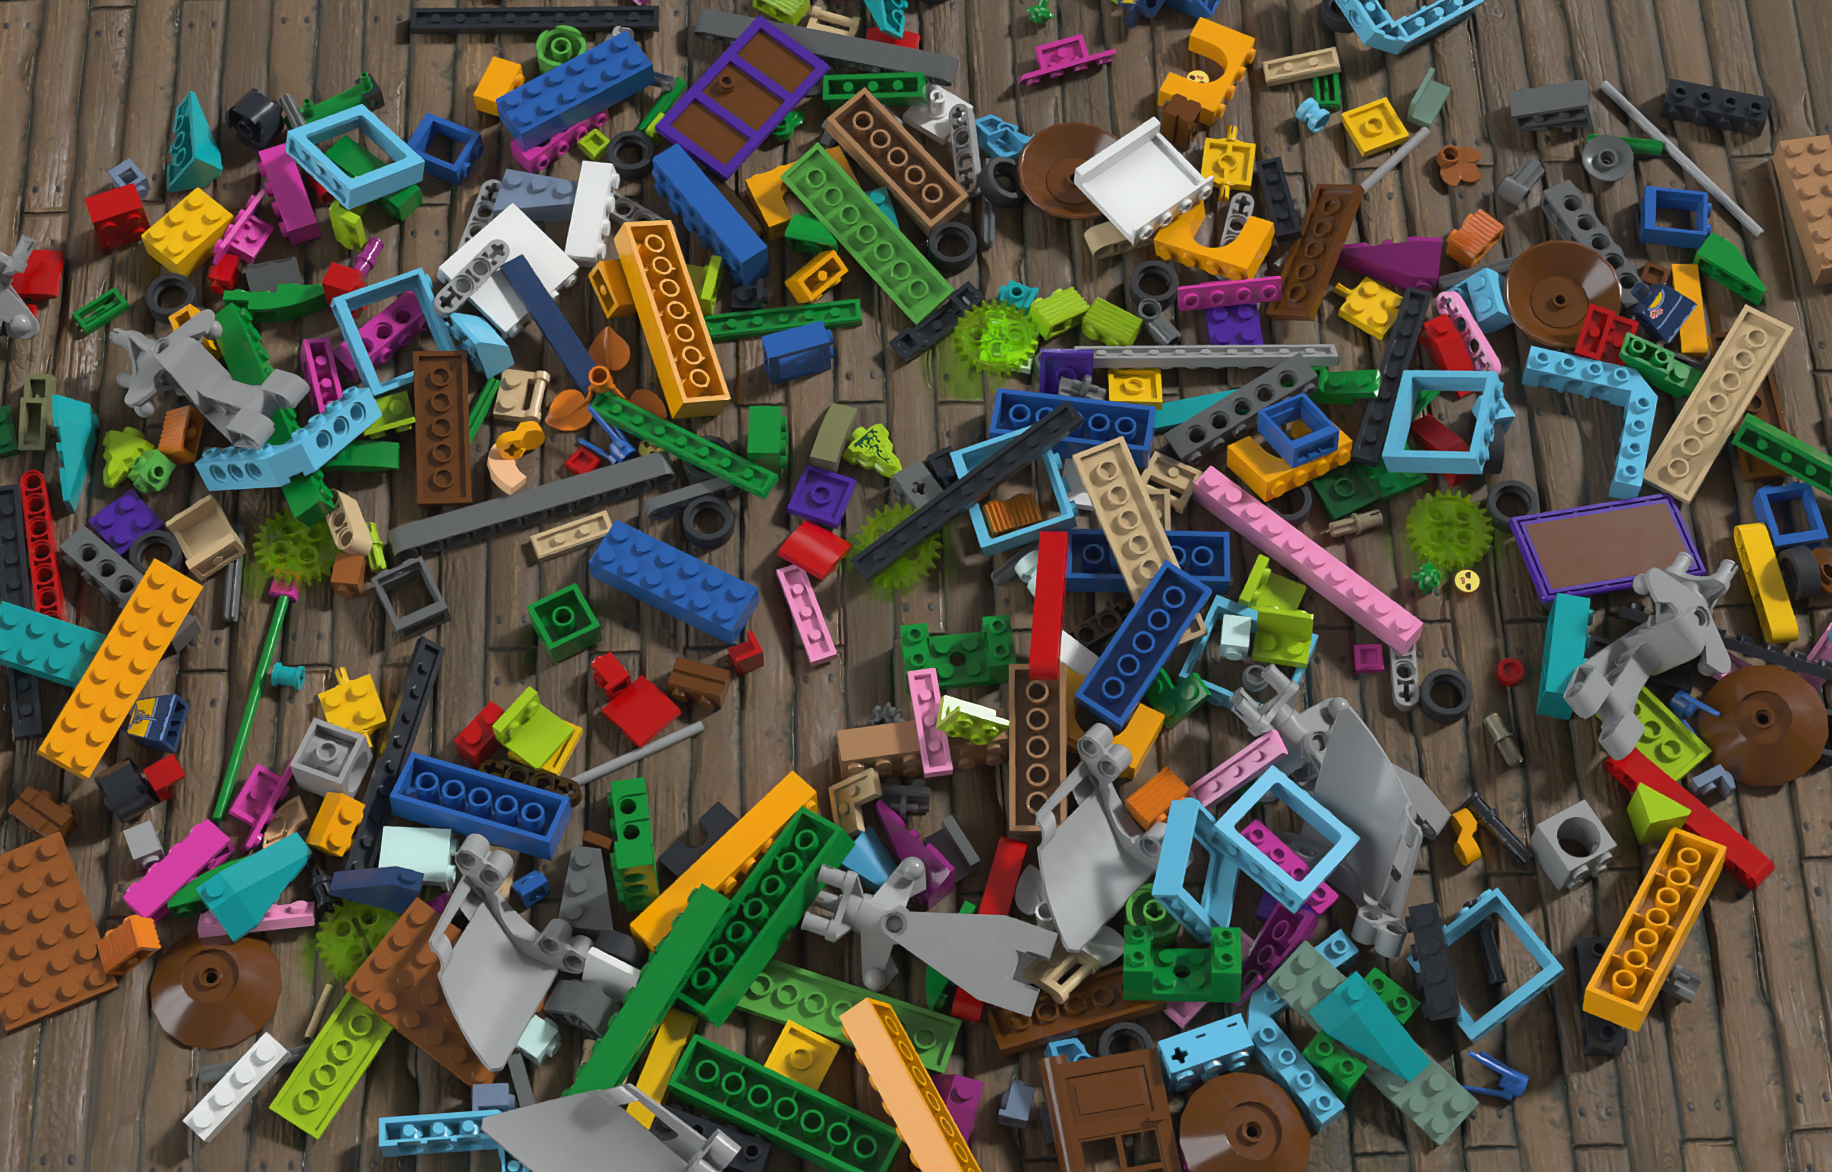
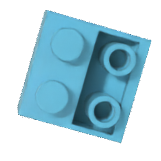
M1485 267L1447 290L1455 291L1462 297L1483 333L1496 332L1512 323L1504 303L1505 277ZM1447 298V299H1448V305H1449L1450 302L1452 301L1451 298ZM1461 317L1457 322V327L1462 332L1466 328V321Z
M460 313L450 314L453 326L450 327L451 331L460 342L457 346L460 350H467V357L470 358V363L477 373L481 371L489 379L515 364L509 346L483 317Z

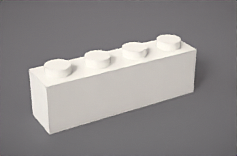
M582 162L564 252L578 266L594 268L601 259L605 258L606 245L604 240L605 236H608L610 233L609 214L614 211L615 198L613 194L614 189H618L620 181L619 174L616 173L613 164Z
M265 1032L184 1118L183 1122L204 1141L210 1143L292 1054L269 1033Z

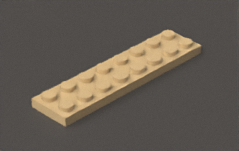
M1748 305L1744 306L1646 468L1642 480L1644 483L1664 493L1671 494L1674 498L1687 505L1691 503L1791 336L1793 327Z
M1121 436L1072 456V459L1134 604H1136L1165 560L1178 568L1180 566L1124 437ZM1200 613L1177 647L1208 635Z

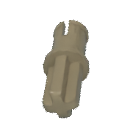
M1378 509L1359 515L1353 513L1350 518L1330 523V534L1332 537H1339L1353 532L1360 534L1365 529L1382 526V514L1379 513Z
M1494 713L1486 717L1483 723L1494 740V747L1499 748L1509 766L1514 767L1520 764L1523 758L1512 740L1514 735L1508 732L1500 714Z

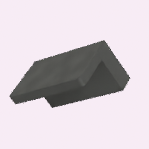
M296 255L245 266L250 292L265 290L276 293L278 284L296 283L303 285Z
M952 815L942 820V829L923 839L925 846L929 843L932 844L955 868L954 885L980 871V859Z

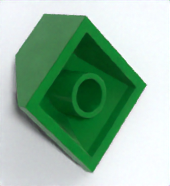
M802 212L801 215L793 214L784 235L789 250L812 255L835 250L840 258V251L836 240L815 215Z

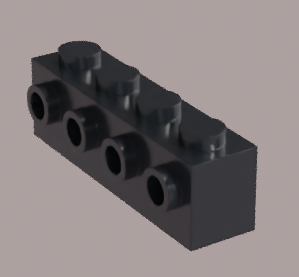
M1669 78L1664 92L1660 117L1760 137L1766 124L1770 98Z
M1437 902L1408 907L1409 916H1405L1408 933H1413L1415 944H1410L1413 961H1419L1420 972L1416 973L1419 990L1424 989L1426 1001H1421L1424 1018H1430L1433 1026L1463 1021L1441 908Z
M1577 937L1572 945L1584 1057L1619 1056L1624 1046H1627L1628 1043L1627 1030L1622 1029V1026L1582 1010L1586 987L1611 943V937Z
M671 1104V1106L661 1105L707 1140L719 1128L741 1147L732 1161L722 1170L723 1172L766 1171L773 1154L772 1144H769L768 1139L753 1134L752 1137L742 1134L739 1128L730 1124H725V1127L714 1123L712 1118L703 1114H698V1116L687 1113L685 1108L676 1104ZM656 1117L651 1129L654 1135L662 1141L672 1140L678 1136L673 1129Z

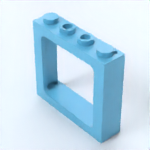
M363 104L287 132L285 151L348 210L422 181L425 164L422 157L414 152ZM359 128L389 155L395 163L356 178H350L326 157L315 144Z
M422 267L335 297L330 304L365 388H370L374 399L414 386V371L380 383L350 311L407 291H413L438 350H460L458 346H454L451 339L453 333L450 324L444 322L443 317L438 316L433 310L435 299L431 291L433 284L429 275L424 274Z
M1031 426L951 452L950 455L958 479L969 473ZM1050 448L1042 454L1061 510L1059 517L992 539L988 534L979 503L977 502L968 509L985 557L1038 540L1040 538V531H1065L1066 528L1077 527L1075 517L1079 516L1075 500L1069 502L1067 493L1071 492L1067 477L1061 478L1059 469H1062L1063 465L1059 453L1053 454Z
M1273 765L1214 824L1206 837L1210 844L1293 914L1301 908L1347 858L1361 839L1351 828L1345 826L1328 809L1321 806L1305 790L1297 786L1285 773L1279 771ZM1268 790L1335 845L1300 882L1289 876L1234 828L1238 821Z
M1188 797L1183 800H1172L1152 896L1199 943H1211L1212 927H1229L1240 868L1206 840L1207 835L1217 820L1199 800ZM1193 836L1210 853V862L1201 905L1182 887Z
M1498 888L1493 891L1488 889L1477 898V904L1470 909L1468 907L1461 909L1454 916L1455 921L1448 926L1444 924L1448 947L1489 915L1498 913L1541 965L1543 970L1476 1022L1473 1021L1460 1004L1463 1021L1456 1023L1473 1044L1477 1043L1566 974L1564 968ZM1410 950V956L1406 959L1418 973L1420 972L1419 961H1413Z

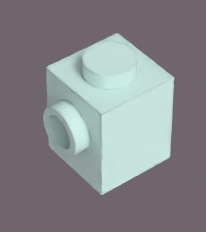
M1224 614L1219 656L1226 657L1229 660L1247 658L1252 617Z
M535 1015L516 1045L517 1052H521V1055L541 1067L548 1056L553 1057L561 1046L558 1025L547 1017L541 1019Z

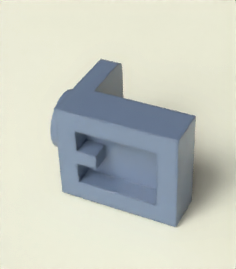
M1719 764L1692 778L1686 790L1696 797L1699 794L1707 796L1718 789L1723 798L1726 799L1731 796L1736 786L1732 775Z

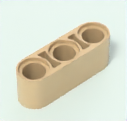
M1111 221L1089 228L1084 233V238L1095 259H1104L1154 243V238L1160 227L1153 231L1148 239L1140 240L1134 245Z
M330 489L333 495L331 500L335 510L325 517L336 546L349 554L366 557L372 549V539L357 501L336 489Z

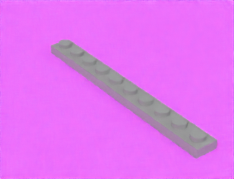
M1334 344L1074 346V349L1094 350L1093 369L1108 368L1118 370L1120 368H1135L1142 370L1147 367H1160L1162 369H1172L1173 367H1186L1188 369H1197L1199 367H1213L1215 369L1239 367L1248 369L1252 366L1274 368L1299 352L1310 366H1325V368L1338 366V354Z

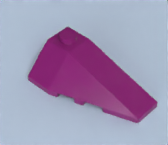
M1414 236L1407 237V242L1393 243L1392 239L1383 240V244L1370 246L1366 242L1343 245L1336 266L1406 289L1408 286L1428 292H1435L1439 276L1442 238Z
M879 800L876 803V814L898 864L900 865L908 857H917L925 865L926 890L911 898L919 906L923 904L929 911L954 890L955 868L932 844L929 843L927 846H924L916 830L912 829L908 832L905 829L906 825L902 818L884 802Z
M1277 903L1241 962L1240 1003H1230L1238 1007L1241 1006L1254 991L1259 989L1304 940L1308 941L1313 936L1319 922L1312 912L1300 908L1293 914L1282 903Z
M956 1074L929 1075L968 1145L982 1098L984 1082Z

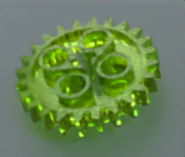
M992 299L991 305H987L982 300L981 308L973 304L972 312L964 310V318H958V326L954 328L955 352L960 353L961 362L968 360V369L976 366V374L986 370V377H989L991 372H995L997 378H1000L1001 372L1004 371L1009 377L1011 369L1019 373L1020 364L1027 367L1029 359H1034L1035 350L1038 349L1037 341L1039 338V332H1036L1037 324L1032 323V315L1025 316V308L1017 311L1015 302L1008 307L1006 306L1005 299L1001 305H997L995 299ZM991 321H998L1000 323L994 324ZM1012 336H1017V337H1019V338H1018V339H1012V338H1010V337H1012ZM978 337V338H981L982 340H975V339H973V338ZM993 353H1000V354H1002V355L997 356V355H994Z
M1447 489L1445 495L1436 490L1434 498L1429 493H1426L1424 501L1418 499L1416 507L1412 506L1410 515L1407 516L1406 524L1408 525H1406L1405 533L1409 535L1406 542L1413 543L1411 552L1420 551L1418 560L1426 557L1428 562H1436L1437 570H1440L1443 565H1447L1448 571L1451 572L1453 565H1456L1462 571L1464 563L1471 568L1473 567L1474 559L1480 562L1483 554L1488 553V545H1491L1493 540L1491 535L1494 527L1490 526L1492 518L1485 517L1487 508L1479 510L1480 501L1471 503L1470 494L1465 498H1461L1460 490L1457 491L1455 496L1451 495L1450 489ZM1430 516H1437L1440 520H1434ZM1457 517H1464L1467 521H1462ZM1431 540H1438L1441 542V544H1436ZM1459 540H1463V541L1467 542L1468 544H1467V545L1461 544V543H1459Z
M895 503L894 510H891L887 504L884 507V513L875 509L876 517L874 519L866 516L869 522L868 526H859L864 533L863 535H855L861 544L855 545L854 549L859 552L863 551L876 541L879 534L887 533L920 508L917 507L912 512L910 504L907 503L902 510L901 505ZM935 533L914 549L920 551V555L916 560H908V556L911 553L909 552L890 568L874 579V583L879 586L884 581V587L887 590L894 583L897 591H900L902 583L908 589H911V581L913 580L920 585L921 579L919 576L924 575L929 578L928 567L932 569L937 568L932 560L941 558L935 552V549L942 548L940 542L934 541L941 537L940 533Z
M285 508V515L281 516L278 512H274L275 520L266 518V526L259 525V534L254 535L255 543H253L255 561L259 563L260 571L265 570L267 578L274 575L275 583L285 579L286 586H289L291 581H295L297 587H300L301 581L305 580L310 586L312 578L321 582L322 573L328 576L331 575L330 567L334 568L336 555L341 553V549L335 544L326 517L312 527H309L295 519L293 513L288 508Z
M343 899L344 906L342 907L334 903L335 913H324L328 922H319V926L324 932L316 933L317 939L321 941L316 944L318 952H322L319 957L321 962H326L325 967L327 971L334 969L333 974L335 978H339L344 973V980L348 983L368 958L362 941L352 923L353 918H357L373 952L377 943L383 940L400 919V913L355 901L350 903L347 899ZM369 917H377L373 924L364 923ZM344 929L351 930L345 937L338 936L339 932ZM354 953L362 954L361 958L356 961L349 960Z

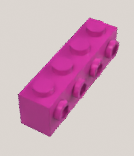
M286 143L259 151L261 162H258L257 165L261 177L267 176L268 182H265L264 185L268 196H274L275 202L271 203L275 216H281L283 222L278 223L283 238L288 236L293 246L321 237L296 163L285 151Z
M207 818L203 823L195 825L190 831L189 836L181 843L175 844L160 863L153 864L149 868L147 875L139 882L133 883L122 898L128 908L136 915L152 918L154 920L153 924L156 925L170 912L167 902L178 891L197 877L218 867L236 849L231 839Z

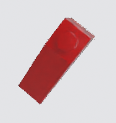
M1446 313L1423 323L1419 341L1439 371H1475L1462 338ZM1454 391L1459 400L1478 392Z
M1430 414L1410 424V433L1424 451L1470 452V448L1463 439ZM1441 473L1451 487L1474 476V474Z

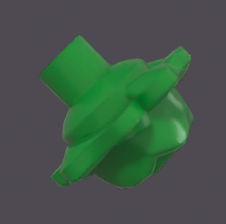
M1039 0L1038 5L1026 8V11L1030 13L1029 20L1045 25L1048 20L1054 19L1055 16L1047 8L1049 1Z
M1432 562L1422 564L1420 572L1412 574V581L1419 583L1418 587L1425 595L1429 592H1434L1435 588L1440 585L1441 574L1433 566Z

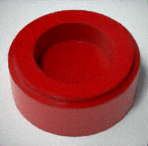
M1515 658L1503 659L1496 670L1498 681L1508 687L1520 684L1525 675L1524 665Z

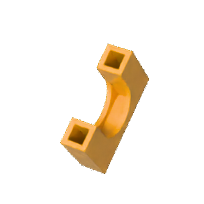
M1200 17L1190 34L1188 50L1216 61L1225 73L1213 82L1198 83L1169 72L1159 90L1158 105L1163 107L1166 100L1170 101L1173 95L1178 93L1187 97V100L1191 99L1201 103L1199 122L1213 127L1216 119L1222 118L1226 109V101L1232 100L1236 91L1235 85L1237 81L1242 82L1246 73L1245 66L1247 63L1251 64L1255 58L1256 50L1253 49L1255 38Z
M840 146L825 149L860 187ZM795 162L777 166L771 171L755 174L745 180L746 195L770 241L785 235V231L792 218L783 200V196L790 188L781 180L780 176Z
M1199 200L1186 213L1178 214L1167 226L1161 227L1154 238L1156 255L1162 259L1173 260L1187 267H1195L1209 274L1220 275L1236 281L1253 279L1275 240V230L1273 222L1250 215L1240 234L1232 243L1219 248L1204 247L1193 239L1206 217L1204 201Z
M1301 419L1291 422V435L1295 439L1313 433ZM1340 430L1337 451L1292 469L1283 458L1270 455L1250 436H1247L1228 446L1227 466L1264 502H1267L1318 476L1324 475L1340 465L1346 464L1351 459L1353 441Z
M1066 668L1067 751L1076 754L1079 753L1077 742L1085 732L1076 721L1075 715L1080 706L1075 704L1073 699L1086 677ZM1140 703L1126 729L1113 737L1112 743L1114 745L1120 744L1125 746L1132 755L1131 764L1119 777H1128L1134 780L1163 728L1164 714Z

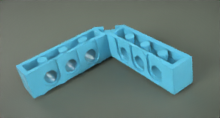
M1335 0V2L1364 45L1398 55L1472 15L1484 0H1437L1428 7L1422 6L1415 14L1409 17L1404 16L1396 21H1393L1387 10H1383L1377 0Z
M1531 346L1521 384L1537 387V385L1557 389L1560 393H1563V391L1584 395V398L1587 399L1589 397L1610 401V404L1625 407L1623 416L1625 424L1619 438L1621 446L1615 459L1614 465H1617L1611 481L1609 497L1622 500L1637 498L1642 486L1657 395L1634 368Z
M353 386L344 390L342 397L327 404L325 411L308 420L309 424L304 428L294 431L291 434L292 438L283 445H271L268 443L264 444L259 450L235 448L234 446L225 449L214 447L206 450L202 454L203 457L195 463V466L209 491L281 487L291 482V476L298 475L302 471L305 476L313 473L382 416L370 388H357Z
M1341 929L1315 947L1326 960L1341 972L1355 963L1359 953L1358 948ZM1264 984L1251 994L1248 1004L1246 1028L1254 1044L1252 1054L1276 1084L1283 1087L1301 1107L1305 1119L1319 1134L1341 1117L1345 1106L1275 1023L1280 1018L1281 1013L1290 1006Z
M498 1109L379 1118V1148L384 1157L499 1149L502 1172H531L481 1130L482 1118L501 1113Z

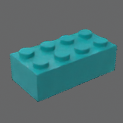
M1561 593L1556 595L1547 620L1536 709L1537 715L1565 720L1570 719L1573 710L1564 700L1563 695L1575 669L1588 660V658H1584L1585 651L1589 649L1591 634L1587 632L1588 626L1592 624L1594 610L1589 609L1590 598Z
M2 601L0 605V664L76 688L107 635Z

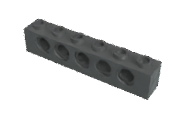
M1570 179L1544 190L1539 206L1564 241H1575L1596 250L1613 266L1621 286L1627 288H1622V309L1619 316L1625 318L1632 317V310L1639 301L1631 295V290L1636 284L1642 282L1636 268L1629 264L1624 257L1621 247L1614 243L1607 227L1600 223L1594 209L1587 205L1581 191L1572 184Z
M1299 352L1165 433L1167 446L1179 462L1188 466H1194L1205 455L1221 450L1227 442L1234 438H1241L1248 432V429L1257 425L1259 410L1303 392L1307 397L1312 395L1316 388L1319 387L1317 375ZM1287 382L1294 383L1290 388L1282 387ZM1264 396L1272 397L1267 402L1260 401ZM1245 409L1249 411L1246 415L1237 414L1240 410ZM1219 423L1226 424L1223 429L1214 428ZM1196 437L1204 438L1199 443L1192 442V440Z
M82 525L59 546L64 555L61 559L71 570L77 568L81 572L80 576L90 586L93 584L97 585L100 588L99 592L109 602L111 600L116 601L119 604L117 607L122 612L143 575ZM95 557L93 560L87 561V559ZM108 573H113L110 577H105ZM133 588L130 592L123 593L126 589ZM187 613L167 649L170 647L173 651L179 653L201 632L196 619L189 613Z

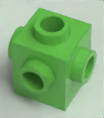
M157 449L144 451L142 455L132 462V470L127 477L134 481V486L142 492L161 491L170 482L169 476L177 465Z

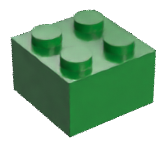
M749 406L748 460L777 474L778 478L782 479V469H787V417H782L781 406Z
M576 583L526 606L530 622L553 664L603 640L600 625Z

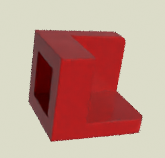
M752 630L747 632L748 641L728 649V654L739 676L764 666L763 651Z
M173 753L143 770L161 803L171 798L167 788L186 777Z

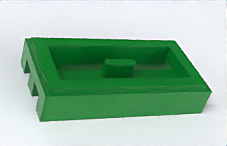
M1338 72L1331 74L1334 101L1329 99L1327 75L1322 76L1324 101H1320L1319 78L1313 77V97L1318 102V107L1325 108L1327 111H1330V108L1340 111Z
M114 287L72 313L71 316L77 322L80 329L83 330L84 334L88 336L131 308L125 298ZM117 298L114 301L107 304L106 306H104V304L108 303L112 299ZM95 311L93 314L82 320V318Z

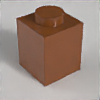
M337 553L330 581L335 594L345 598L362 596L368 569L364 556Z

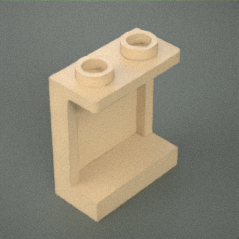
M212 495L198 500L194 505L176 514L166 522V526L176 537L187 558V561H185L186 565L200 581L246 553L223 507Z

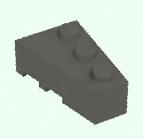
M1573 80L1568 83L1548 84L1542 87L1510 91L1511 117L1515 131L1547 132L1548 127L1563 128V132H1571L1572 128L1587 129V133H1595L1593 105L1586 80Z
M573 845L558 919L566 921L571 926L572 936L583 935L595 942L602 930L614 931L601 849Z

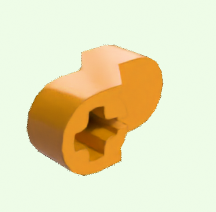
M521 422L515 431L501 434L496 440V447L504 459H520L525 450L541 446L545 440V435L537 422Z
M1464 808L1451 814L1450 823L1459 838L1454 843V853L1464 866H1468L1481 859V852L1472 837L1473 832L1477 830V822L1470 811Z

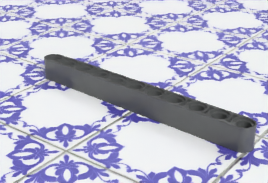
M701 8L695 25L694 35L705 40L732 45L756 18ZM767 20L825 63L874 73L923 72L930 84L951 87L954 84L959 60L955 57Z
M666 451L655 452L402 525L389 531L388 539L394 559L404 562L408 559H416L420 556L423 557L672 484L677 479V475L669 453Z

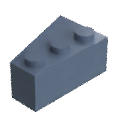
M506 169L493 208L494 219L509 205L514 203L531 221H544V223L571 221L578 182Z

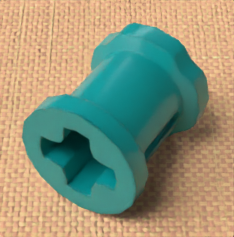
M276 662L271 675L272 686L285 685L292 686L295 690L299 691L302 689L305 681V667L283 666L282 663Z

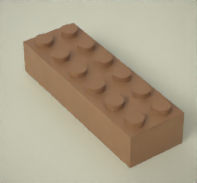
M865 87L827 118L826 131L881 188L886 187L889 197L928 238L934 228L949 222L967 206L969 195Z
M1829 135L1779 141L1772 160L1814 286L1832 283V144Z
M1060 663L1058 681L1030 680L1029 664H1009L1011 836H1042L1040 827L1036 826V813L1068 777L1067 669L1065 663ZM1068 795L1051 810L1056 819V828L1068 817Z
M1004 708L993 709L996 710L995 717L1006 720ZM915 720L837 731L838 757L842 781L869 768L878 770L880 781H885L887 777L903 775L905 777H915L920 775V773H924ZM1008 729L988 745H977L969 739L947 735L953 768L967 770L974 768L976 765L987 764L989 766H996L1004 761H1008Z

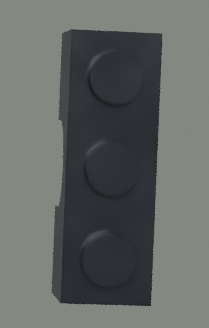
M718 801L698 820L700 831L708 838L707 841L700 847L690 848L677 839L658 857L660 869L675 882L724 836L739 819Z

